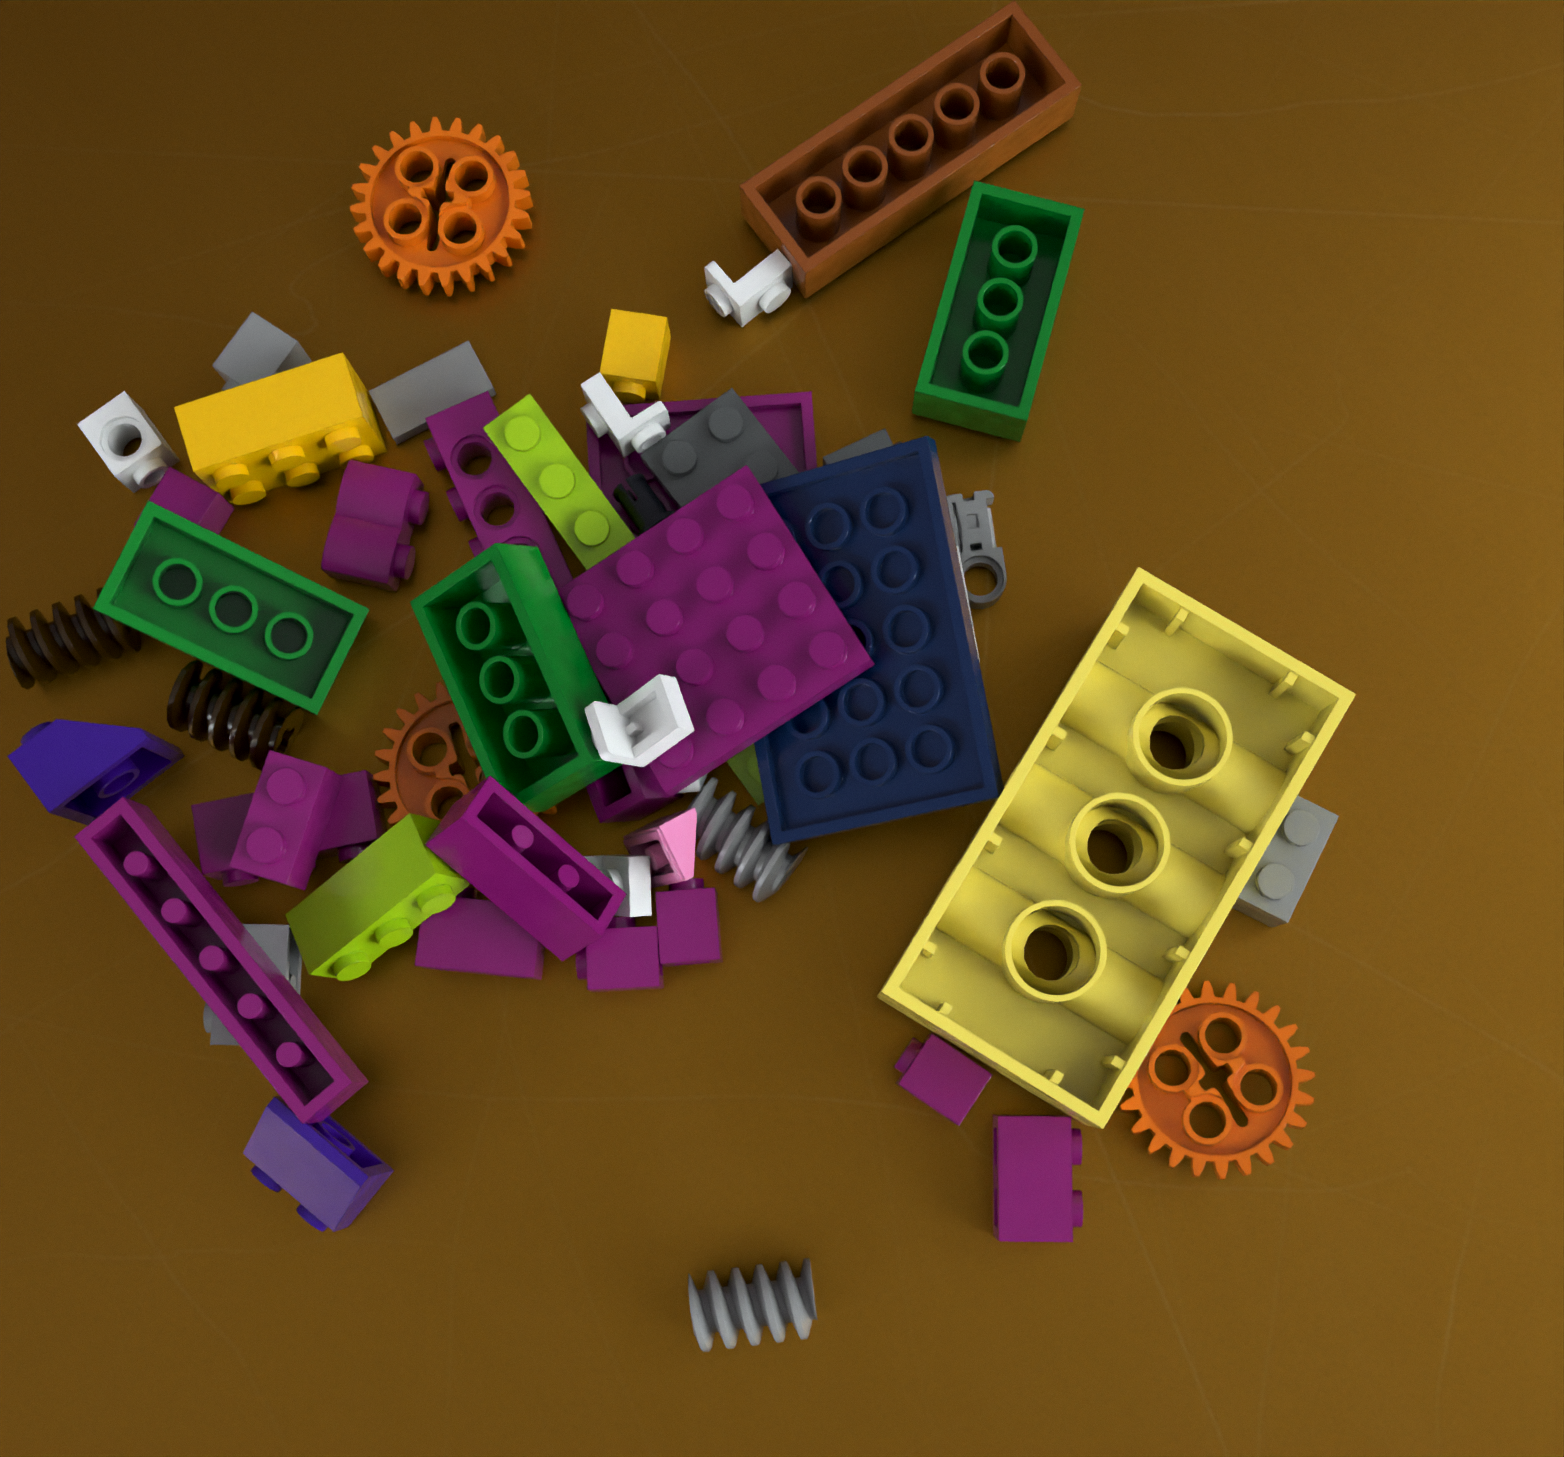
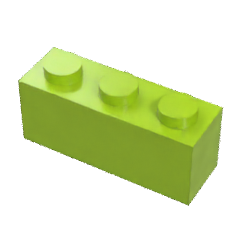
M409 813L285 914L309 975L337 978L339 981H350L361 977L370 970L371 963L388 949L406 942L413 935V930L431 915L449 908L455 902V896L471 885L425 845L440 824V820Z

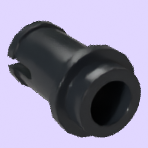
M640 473L625 479L638 499L635 498L630 490L627 491L621 483L614 489L612 494L638 528V536L675 512L666 510L648 485L645 476Z

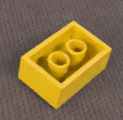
M343 352L174 407L193 472L229 503L236 505L257 502L266 496V491L284 485L302 487L312 484L320 478L321 473L339 467L346 469L349 460L370 464L374 461V456L387 452L369 392Z

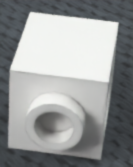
M125 391L77 424L112 474L133 493L140 488H149L158 484L169 466L172 467L180 461L145 411ZM135 438H142L141 445L135 453L123 456L124 448L128 442Z

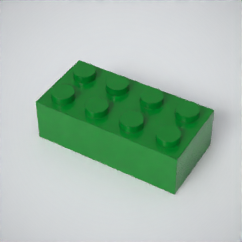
M974 180L915 388L911 414L1017 442L1021 441L1082 222L1084 208Z
M150 501L144 507L93 607L95 611L314 715H318L370 610Z
M495 543L410 602L486 778L489 776L494 778L529 810L535 813L548 810L622 765L621 763L602 760L593 744L592 732L585 714V708L594 701L608 702L538 547Z

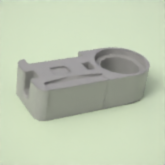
M989 490L975 491L972 497L964 499L961 493L946 496L955 543L959 547L963 573L965 574L973 567H984L990 570L996 579L995 589L987 595L977 596L967 590L970 608H989L1000 599L1007 581L1003 549L996 546L991 508H987V506L992 505L994 495Z

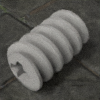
M712 777L687 808L695 807L697 812L696 840L699 838L700 840L696 850V857L700 860H706L719 852L715 863V871L719 874H725L738 866L733 880L734 885L737 888H744L756 880L752 897L757 903L762 902L775 894L789 879L805 856L808 846L792 856L788 853L791 843L773 845L772 840L769 839L770 828L768 820L756 828L750 825L756 809L752 804L739 813H734L732 808L737 793L733 790L718 800L714 798L713 795L718 779Z
M810 1258L803 1259L799 1277H794L786 1261H780L776 1279L771 1281L762 1264L755 1265L752 1282L746 1284L738 1267L731 1268L728 1284L724 1287L721 1286L714 1270L707 1271L704 1287L700 1290H697L690 1274H688L689 1304L693 1333L703 1352H709L712 1349L716 1332H719L727 1349L735 1348L740 1329L744 1330L752 1346L760 1344L764 1326H768L776 1343L783 1342L788 1323L793 1324L801 1340L808 1339L812 1320H817Z

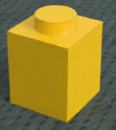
M611 309L600 373L619 401L640 404L645 401V398L660 400L671 341L667 317Z

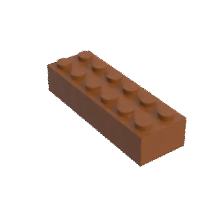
M1014 0L739 185L741 214L771 254L778 249L792 264L793 283L804 298L807 299L971 187L974 180L980 181L1072 118L1082 84Z

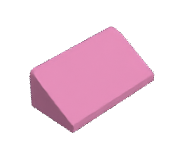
M695 807L658 818L623 836V842L629 855L650 856L651 888L687 881L694 877L697 824Z

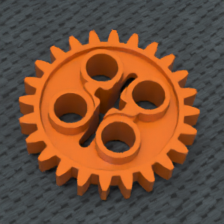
M432 117L430 131L422 133L415 121H412L409 128L411 137L404 140L399 134L391 131L389 135L394 146L392 149L387 151L376 145L372 147L378 161L376 166L360 164L359 169L368 183L352 184L351 187L355 197L360 201V203L350 206L352 216L356 222H359L353 228L360 243H366L363 250L370 262L380 260L378 267L386 278L397 272V279L403 289L409 288L417 278L419 286L426 296H429L435 282L442 284L447 297L452 296L455 281L460 280L463 281L465 287L470 292L475 291V275L481 273L490 282L495 281L491 265L497 262L510 268L513 264L506 249L508 247L524 249L525 247L522 235L517 230L532 228L529 213L523 210L534 207L530 191L524 190L529 186L525 170H517L520 164L514 150L504 153L505 147L499 135L492 137L486 142V134L483 126L479 123L467 135L465 134L461 118L456 117L449 131L442 129L438 117ZM449 163H454L449 172V176L447 177V179H445L447 165ZM417 172H432L431 175L422 182L410 181L411 177L414 176ZM475 179L486 181L485 185L479 190H463L470 181ZM446 192H447V194H448V197H449L451 203L445 202V199H446L445 193H446ZM433 210L439 211V222ZM417 221L421 223L419 228L413 233H398L400 228L408 222ZM471 230L476 232L474 237L468 242L461 244L452 242L454 236L461 231ZM436 234H439L440 238L437 249L429 251L434 244Z
M441 682L436 683L437 699L432 702L419 692L414 694L419 708L415 714L401 708L397 709L396 713L404 724L402 729L384 728L382 731L387 739L394 744L393 748L375 751L376 758L389 766V769L373 774V780L379 786L391 788L380 795L377 801L382 808L391 809L398 807L387 819L392 827L409 813L442 821L438 818V808L442 801L450 796L463 797L472 790L462 776L465 773V768L451 735L450 729L453 725L457 724L461 727L467 751L478 767L475 769L478 783L480 784L486 779L452 698ZM434 743H441L447 746L446 756L440 763L429 767L420 764L421 752L425 747ZM554 805L542 813L556 814L557 809Z
M1204 981L1202 984L1199 998L1194 999L1186 987L1178 1000V1004L1175 1005L1126 1089L1132 1091L1133 1097L1127 1099L1119 1106L1120 1112H1138L1141 1117L1131 1128V1134H1141L1148 1130L1154 1137L1146 1151L1150 1155L1157 1152L1163 1146L1170 1149L1168 1168L1173 1169L1185 1157L1191 1159V1174L1194 1178L1200 1176L1206 1163H1212L1217 1179L1224 1180L1226 1179L1228 1163L1234 1162L1239 1172L1243 1176L1251 1174L1250 1156L1255 1155L1260 1162L1269 1166L1274 1163L1273 1154L1269 1148L1270 1143L1284 1150H1289L1293 1146L1290 1137L1284 1131L1286 1126L1300 1130L1306 1127L1307 1122L1294 1112L1295 1106H1310L1314 1103V1098L1307 1093L1299 1091L1298 1087L1299 1084L1306 1083L1315 1078V1072L1297 1069L1296 1062L1307 1055L1310 1050L1308 1047H1290L1287 1040L1294 1035L1298 1027L1296 1024H1292L1278 1029L1274 1024L1281 1009L1278 1005L1268 1009L1263 1014L1256 1010L1259 1002V992L1254 991L1242 1003L1236 1001L1235 983L1228 985L1222 997H1215L1210 981ZM1215 1023L1229 1026L1237 1037L1236 1049L1230 1053L1214 1051L1205 1039L1206 1028ZM1182 1034L1191 1036L1209 1070L1217 1072L1222 1069L1227 1074L1228 1078L1222 1084V1088L1228 1098L1246 1117L1247 1125L1245 1127H1240L1235 1122L1229 1107L1217 1089L1210 1088L1205 1091L1200 1086L1199 1082L1205 1075L1204 1069L1181 1042L1180 1037ZM1165 1055H1174L1180 1058L1187 1068L1186 1081L1177 1086H1169L1162 1083L1155 1073V1061ZM1258 1074L1269 1082L1272 1088V1097L1268 1104L1254 1105L1243 1097L1241 1092L1243 1076ZM1208 1106L1219 1114L1222 1120V1129L1218 1136L1203 1138L1192 1130L1189 1123V1115L1193 1108Z

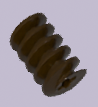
M103 587L97 589V599ZM80 594L74 597L75 614L70 615L59 601L52 604L53 621L48 622L38 609L30 612L31 628L27 630L16 616L7 620L9 636L6 637V650L16 679L23 688L28 690L34 686L36 679L45 684L56 679L58 672L66 676L76 673L80 664L89 669L96 667L100 664L102 656L110 661L117 660L122 657L124 648L133 654L141 650L140 632L95 611L88 600Z
M197 659L189 662L181 670L174 683L167 705V722L170 728L179 732L188 730L191 738L200 742L208 740L212 748L221 752L229 749L231 757L240 761L250 759L252 767L261 771L269 750L285 754L289 750L300 731L304 719L303 709L295 707L284 719L281 717L284 701L275 697L263 709L261 705L264 691L256 687L243 700L241 699L243 681L233 678L222 690L220 687L223 680V672L216 668L210 670L201 680L203 663Z

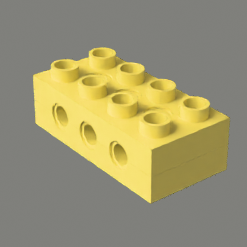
M1138 567L1097 631L1004 785L1002 793L993 803L878 993L877 998L1082 1125L1104 1129L1356 694ZM1165 731L1173 734L1181 741L1186 752L1184 769H1169L1161 766L1154 759L1150 750L1151 732ZM1091 831H1109L1118 836L1124 843L1127 851V863L1122 873L1109 874L1100 871L1092 864L1088 855V839ZM1033 931L1052 933L1065 946L1067 965L1057 980H1045L1036 977L1028 969L1024 959V947L1029 935Z

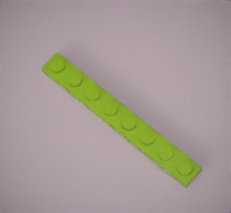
M531 394L525 396L483 427L586 570L635 539V536ZM753 743L726 762L759 806L765 801Z

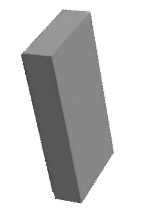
M469 340L369 391L397 445L429 429L425 418L486 391L489 392L491 397L496 395V391Z

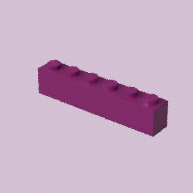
M122 797L74 836L302 1124L322 1122L369 1082L148 806Z

